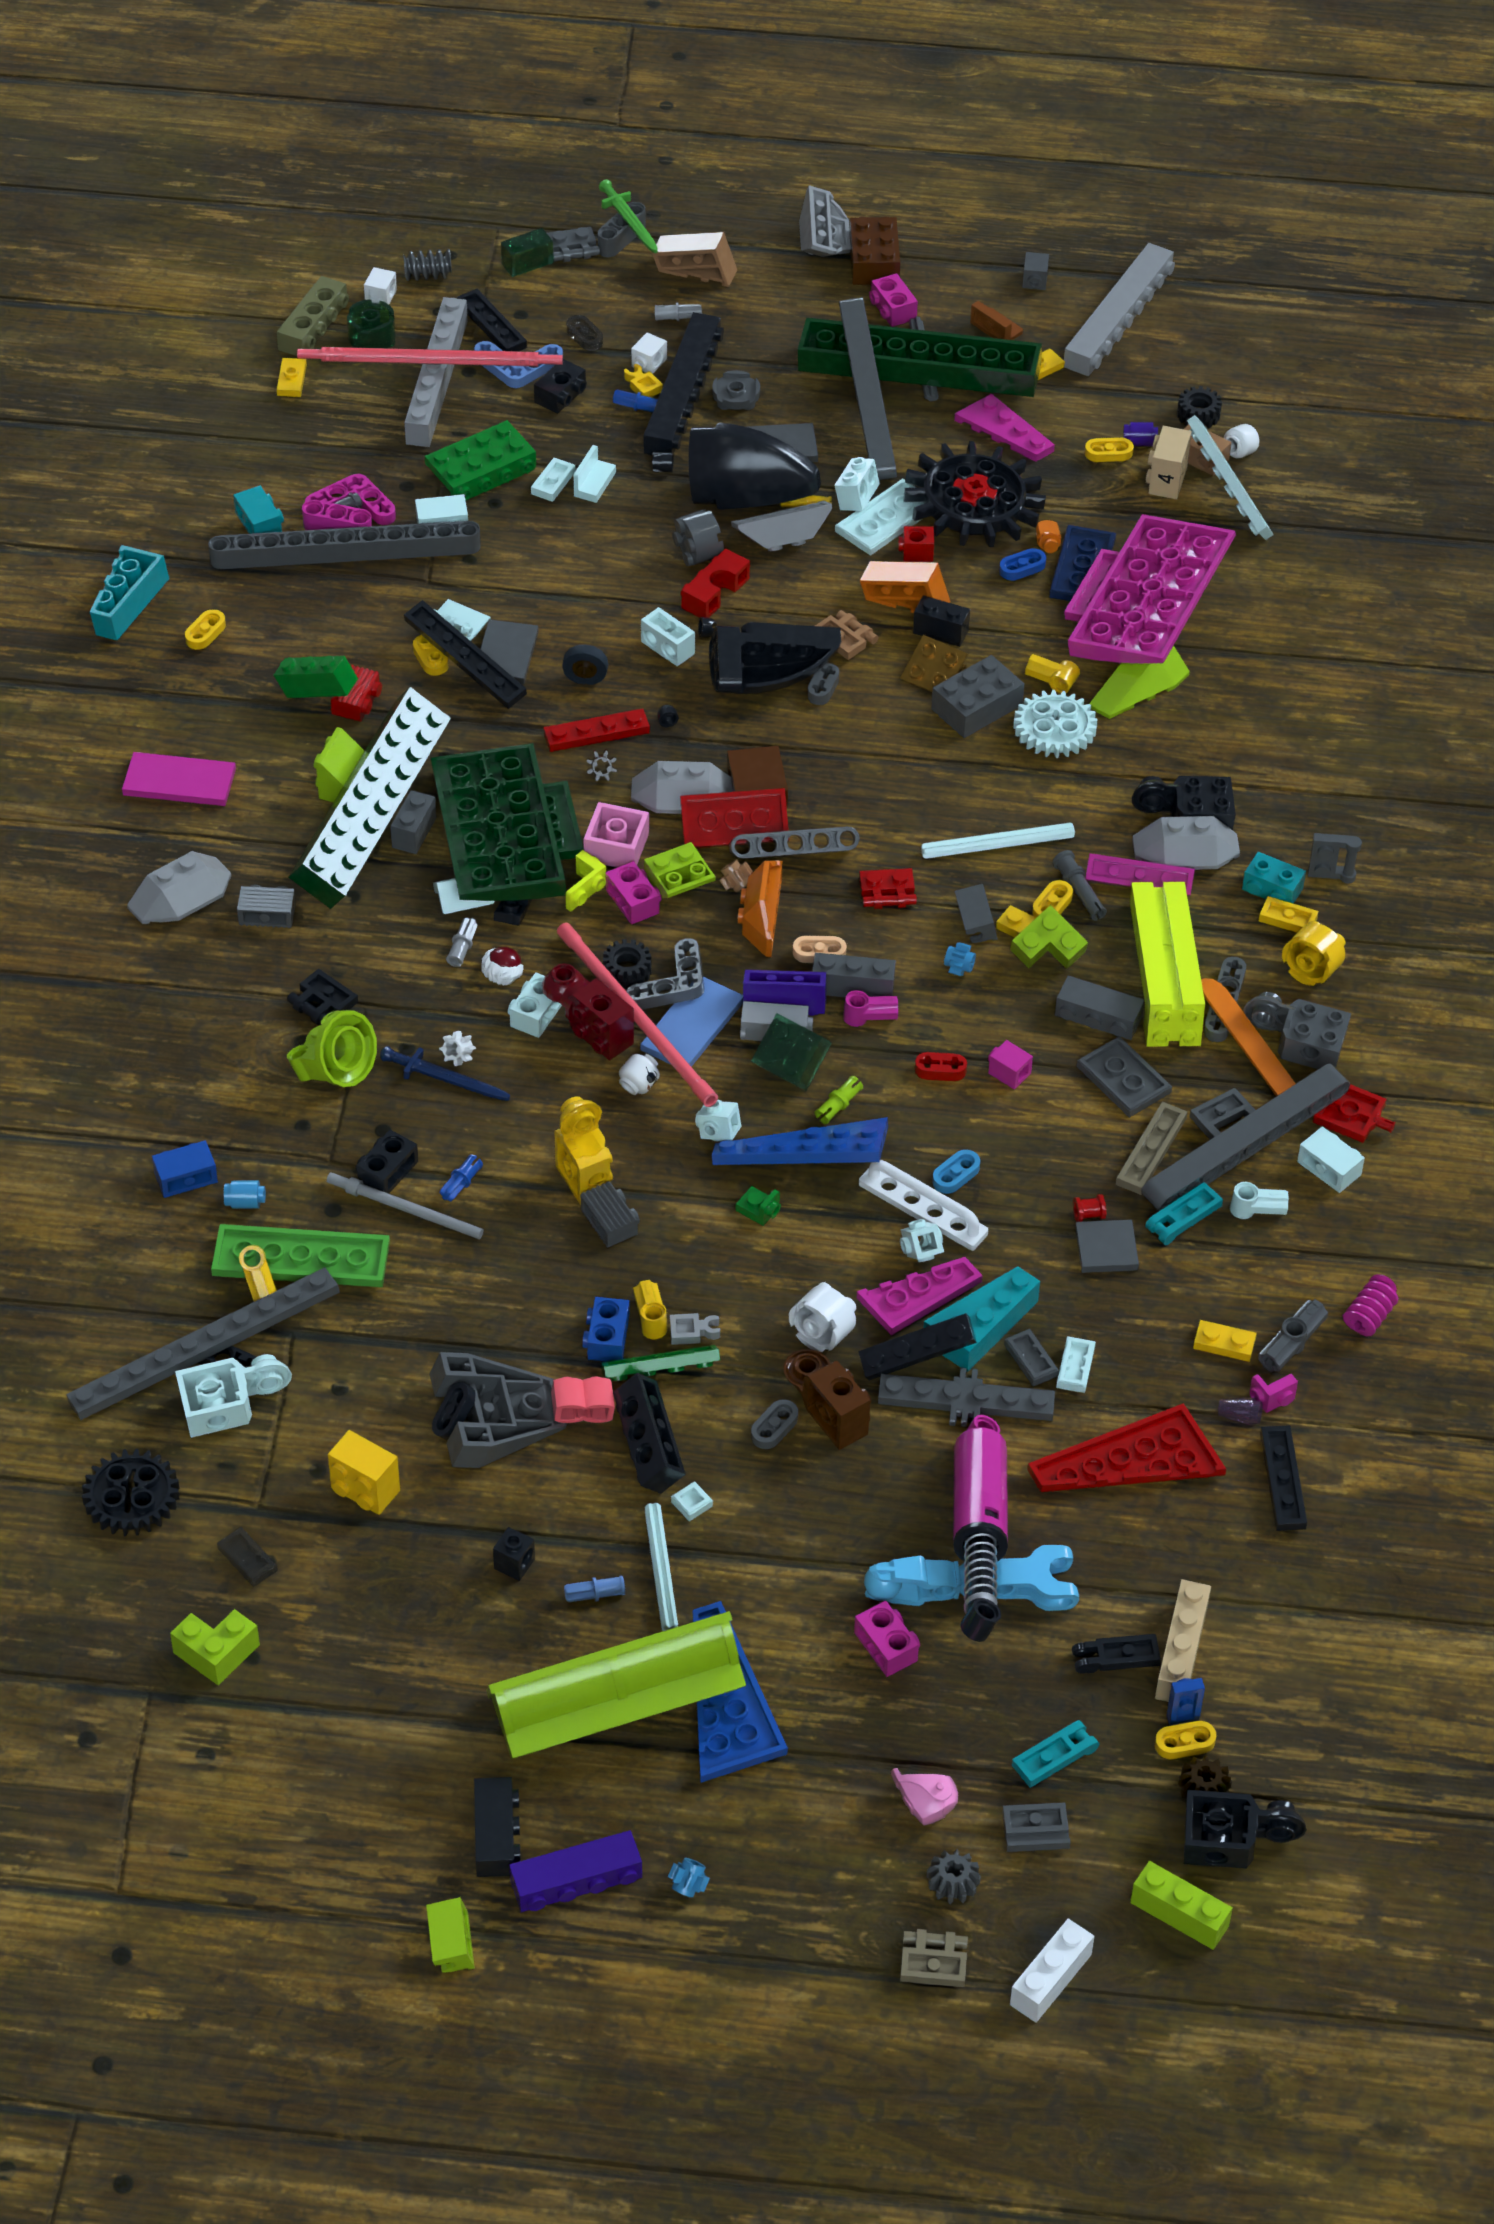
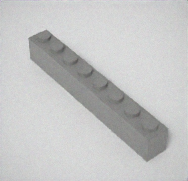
M1151 243L1145 246L1065 348V368L1086 376H1090L1094 369L1099 368L1104 356L1110 354L1114 343L1120 341L1125 329L1131 327L1135 316L1141 314L1146 302L1152 300L1156 289H1160L1167 275L1170 276L1175 267L1173 251Z
M443 297L427 349L459 350L468 322L467 300ZM422 364L404 422L406 445L430 447L453 372V364Z

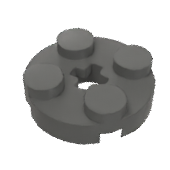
M740 370L723 373V377L718 380L716 378L712 385V395L717 402V407L722 410L753 409L755 403L760 398L759 380L756 378L755 381L750 378V373Z

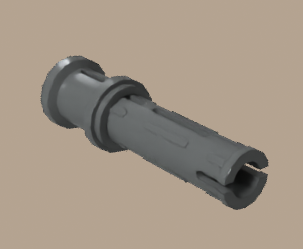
M1071 850L1060 852L1054 857L1052 865L1061 872L1063 881L1068 882L1090 914L1091 919L1097 921L1098 918L1102 919L1106 915L1107 910L1085 879V870L1083 867L1078 866L1074 860L1075 855Z

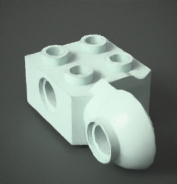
M266 1354L256 1357L251 1362V1367L247 1368L234 1358H229L175 1371L190 1437L249 1424L252 1412L248 1396L272 1394L286 1387L292 1378L289 1368L284 1363L278 1361L275 1356Z

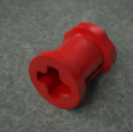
M1099 1194L1096 1198L1082 1200L1079 1197L1073 1198V1213L1076 1222H1082L1083 1219L1094 1217L1106 1219L1107 1212L1104 1196Z

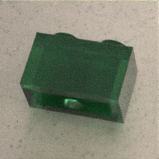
M543 228L502 241L501 263L512 277L554 263L553 240Z

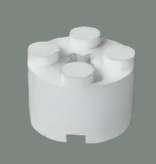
M822 1282L812 1288L791 1308L789 1323L791 1327L795 1325L798 1330L796 1336L805 1346L818 1352H823L825 1349L830 1351L854 1329L856 1324L854 1313L856 1304L851 1298L844 1297L840 1292L831 1288L829 1284Z

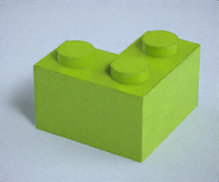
M1050 905L1012 940L1010 950L1028 968L1049 951L1068 969L1086 952L1088 942Z
M235 1609L214 1629L190 1613L170 1633L173 1653L216 1685L222 1683L260 1646L257 1625Z

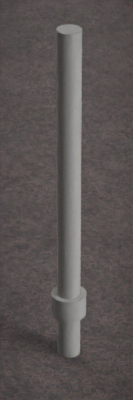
M332 1172L327 1177V1183L343 1188L346 1193L353 1196L362 1195L476 1239H481L484 1230L482 1228L364 1185L362 1180L354 1177L348 1179Z

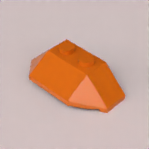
M780 860L764 861L748 877L747 888H742L740 904H744V908L739 907L738 923L742 924V935L766 957H772L782 883L783 861Z

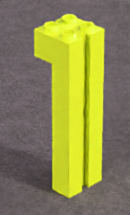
M1132 882L1130 908L1145 1000L1143 1027L1146 1047L1168 1046L1169 1041H1179V1046H1201L1205 1000L1185 882H1163V887H1154L1153 882Z

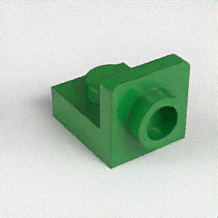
M751 1186L736 1203L735 1211L764 1226L770 1218H775L780 1211V1192L774 1189L770 1195H767Z

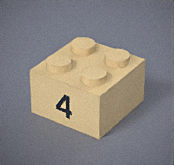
M1163 426L1160 435H1155L1153 443L1155 451H1150L1148 465H1151V469H1148L1146 483L1150 484L1149 494L1172 499L1178 498L1188 466L1192 431Z

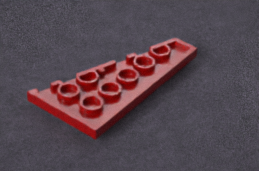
M1184 1403L1030 1462L1027 1468L1041 1492L1226 1475V1467Z

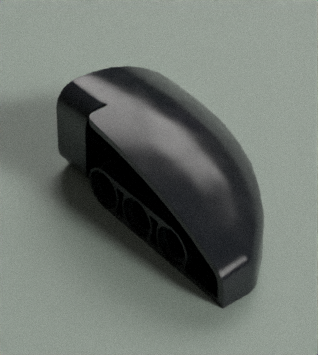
M717 423L716 427H692L690 430L689 481L694 504H717L718 509L759 507L808 497L816 494L820 489L821 478L817 466L792 446L769 434L729 423Z
M750 622L744 624L740 632L739 627L716 625L709 643V667L714 690L718 693L758 694L787 688L801 682L821 669L837 653L841 644V628Z

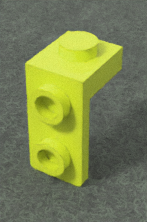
M584 850L576 855V874L583 879L566 891V909L570 912L576 907L583 905L590 896L602 890L606 884V865L601 863L597 857L591 856Z

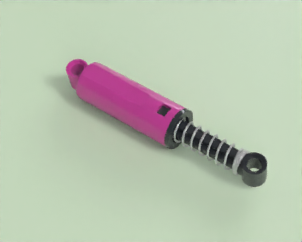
M977 1415L967 1430L956 1439L954 1445L953 1545L956 1555L964 1561L965 1567L964 1611L966 1615L962 1619L960 1627L968 1638L977 1642L985 1641L1001 1618V1611L997 1606L996 1598L998 1595L996 1590V1580L998 1578L996 1563L1005 1556L1008 1549L1007 1446L1005 1439L999 1434L1000 1427L997 1422L986 1415Z

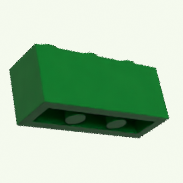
M345 656L288 657L280 663V666L273 675L287 698L347 696L358 680Z

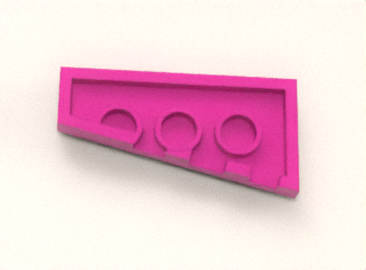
M993 394L955 413L956 422L960 424L966 422L972 425V430L978 433L983 431L991 435L992 440L1011 445V450L1035 462L1054 452L1055 444Z
M962 1257L931 1267V1271L923 1274L915 1272L906 1275V1279L895 1283L887 1281L879 1284V1288L868 1291L866 1288L857 1291L856 1298L887 1332L893 1335L982 1282L983 1275L966 1257Z

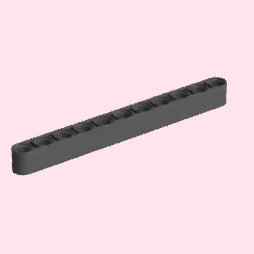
M474 521L219 535L209 540L208 547L210 563L214 568L233 569L474 554L480 550L481 539L479 524Z

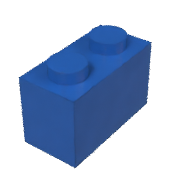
M206 1140L152 1156L154 1174L164 1198L218 1183L216 1164Z

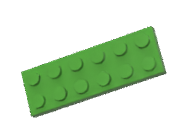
M220 1224L211 1268L212 1276L246 1278L243 1268L239 1263V1255L245 1247L257 1245L265 1252L273 1280L296 1282L325 1267L339 1285L383 1287L390 1237L389 1235ZM249 1250L245 1253L244 1259L248 1265L256 1266L260 1263L261 1257L256 1250Z

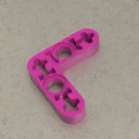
M362 474L350 475L310 494L305 499V502L308 500H320L335 503L348 497L350 492L353 494L358 493L363 504L361 508L369 511L371 518L376 523L389 525L396 519L394 504ZM342 494L343 496L334 498L331 495ZM369 497H374V498H376L377 500H375V501H366L365 499H367V498H369Z

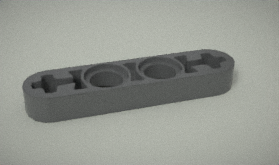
M1228 957L1222 963L1217 981L1223 986H1230L1235 989L1230 994L1238 1003L1245 978L1246 963L1239 957ZM1232 968L1236 969L1234 977L1230 976ZM1210 1006L1205 1021L1204 1035L1212 1042H1222L1228 1037L1229 1031ZM1216 1021L1221 1022L1219 1030H1214Z

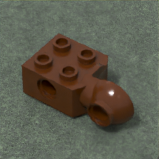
M812 1349L795 1351L787 1357L784 1363V1374L787 1380L801 1393L807 1412L839 1450L868 1435L871 1398L864 1388L861 1389L856 1384L852 1373L847 1368L844 1369L837 1360L830 1363L825 1355Z

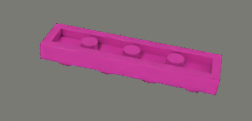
M1089 853L1085 879L1087 881L1131 887L1132 882H1153L1154 887H1163V882H1185L1187 896H1191L1195 869Z

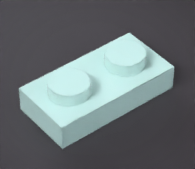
M553 458L531 486V494L553 502L574 475L575 465Z

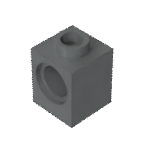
M1026 252L1023 288L1046 290L1049 254Z

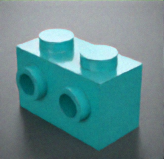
M261 485L233 494L235 513L249 534L282 532L283 514L279 508H275L271 495L269 493L266 494Z
M1257 852L1245 870L1242 890L1267 899L1269 896L1294 904L1303 890L1306 870Z

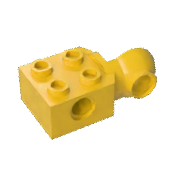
M572 1097L562 1104L559 1121L560 1129L554 1131L555 1165L581 1205L580 1195L582 1192L613 1180L610 1170V1163L613 1162L609 1149L605 1147V1137L598 1125L602 1115L601 1107L593 1101L583 1100L581 1097Z

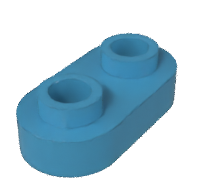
M971 1150L956 1152L934 1170L932 1181L934 1188L945 1194L957 1191L978 1174L980 1170V1157Z

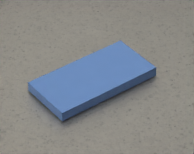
M703 977L705 990L702 996L693 1000L674 1003L656 1025L691 1067L743 1004L742 994ZM646 1037L641 1043V1051L669 1063L651 1040Z

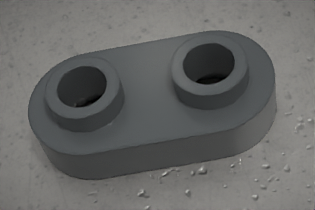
M789 1400L775 1401L752 1425L751 1440L753 1444L761 1449L775 1447L797 1424V1406Z

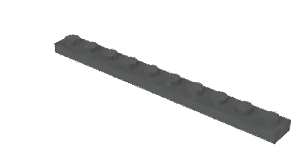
M324 1267L66 1394L68 1402L79 1419L82 1420L176 1374L175 1371L186 1369L340 1293L338 1284Z

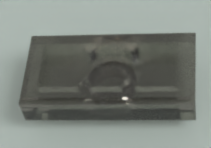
M242 1527L217 1542L218 1550L253 1587L278 1571L277 1564Z

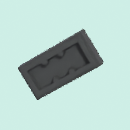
M1031 1329L1005 1339V1347L1033 1387L1058 1376V1368Z

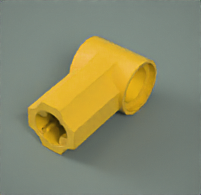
M1032 654L1025 668V674L1048 682L1053 690L1061 694L1063 691L1067 693L1080 675V669L1072 661L1064 660L1059 664Z
M257 1245L245 1247L240 1252L239 1263L243 1268L253 1301L255 1302L277 1290L264 1250ZM256 1250L260 1254L261 1260L258 1265L250 1266L245 1262L244 1256L247 1251Z
M650 1280L640 1281L637 1286L633 1287V1294L641 1320L642 1333L648 1339H660L667 1333L666 1308L662 1303L657 1283H653Z

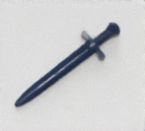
M385 1046L380 1052V1058L383 1062L393 1061L405 1066L404 1079H409L410 1074L416 1071L491 1098L504 1101L510 1100V1094L499 1088L421 1060L424 1052L422 1048H418L412 1057L399 1054V1052L391 1049L390 1046Z

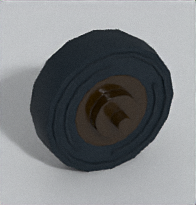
M586 644L576 645L565 653L562 668L569 680L577 684L594 685L605 678L608 670V660L603 651L595 646Z

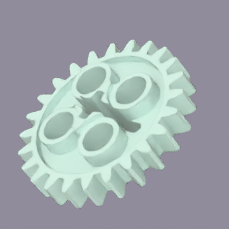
M1052 690L1051 695H1047L1045 691H1042L1041 697L1032 694V700L1025 698L1024 704L1018 705V711H1015L1013 729H1015V736L1020 737V743L1027 742L1026 749L1036 748L1035 754L1045 751V757H1048L1050 753H1054L1056 758L1059 757L1060 753H1064L1066 757H1069V751L1079 754V747L1086 750L1087 743L1092 744L1097 729L1096 712L1091 711L1090 704L1084 705L1083 698L1076 701L1075 694L1067 697L1065 691L1060 695H1057L1055 690Z

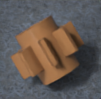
M736 859L720 870L724 876L719 881L725 890L733 888L736 893L747 886L748 877L753 871L747 862L740 864Z

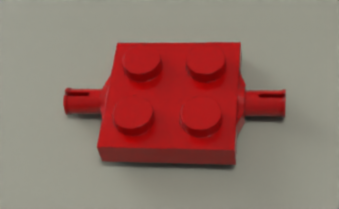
M1351 1084L1348 1091L1341 1098L1316 1113L1313 1117V1123L1361 1143L1365 1142L1370 1131L1375 1129V1127L1392 1133L1396 1124L1395 1121L1393 1122L1381 1117V1113L1386 1106V1098Z

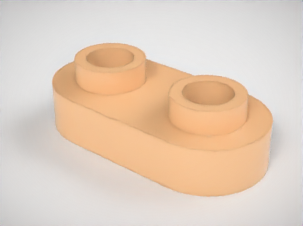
M801 936L793 942V956L802 963H814L815 953L846 955V942L836 936Z

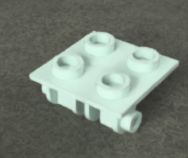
M449 599L438 611L435 610L470 641L491 619L490 616Z

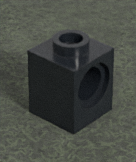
M510 1527L507 1528L493 1548L494 1569L518 1581L522 1579L535 1560L534 1539Z

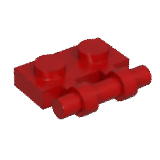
M912 868L859 871L863 907L882 909V906H897L898 908H906V905L917 904L916 894H914L915 886Z

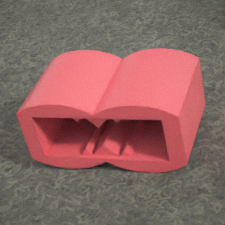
M594 1376L584 1380L572 1377H562L553 1380L551 1397L554 1421L576 1423L584 1420L591 1423H603L613 1420L615 1405L610 1379Z

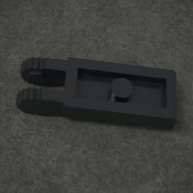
M1156 1634L1099 1638L1096 1641L1081 1642L1072 1646V1653L1077 1658L1091 1657L1097 1653V1657L1084 1658L1075 1662L1076 1672L1080 1674L1094 1673L1099 1669L1100 1671L1154 1667L1161 1664Z

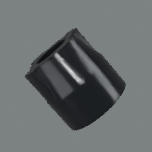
M653 452V472H673V452Z

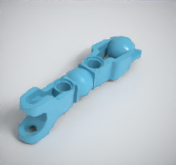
M1042 1545L1027 1558L1000 1559L996 1563L998 1577L996 1580L998 1594L996 1598L1028 1599L1045 1611L1074 1608L1079 1602L1077 1587L1073 1583L1058 1581L1052 1577V1574L1066 1572L1073 1563L1072 1550L1064 1545ZM913 1556L870 1566L864 1577L865 1595L867 1598L877 1601H888L893 1604L920 1606L924 1602L958 1599L959 1593L963 1596L965 1595L964 1563L959 1566L958 1561L925 1560L923 1556Z

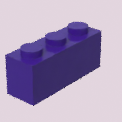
M745 970L743 1001L809 1006L808 1015L825 1014L826 972Z

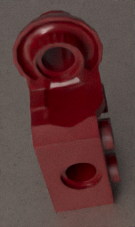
M565 963L556 965L546 974L541 985L543 993L550 1000L559 1002L565 1007V1017L569 1020L575 1035L589 1043L596 1053L602 1054L610 1061L634 1044V1008L600 980L595 978L589 982L573 966Z

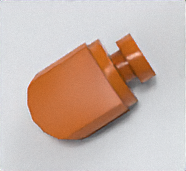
M1051 520L1038 522L1036 526L1038 546L1047 553L1056 552L1061 544V534L1057 522Z

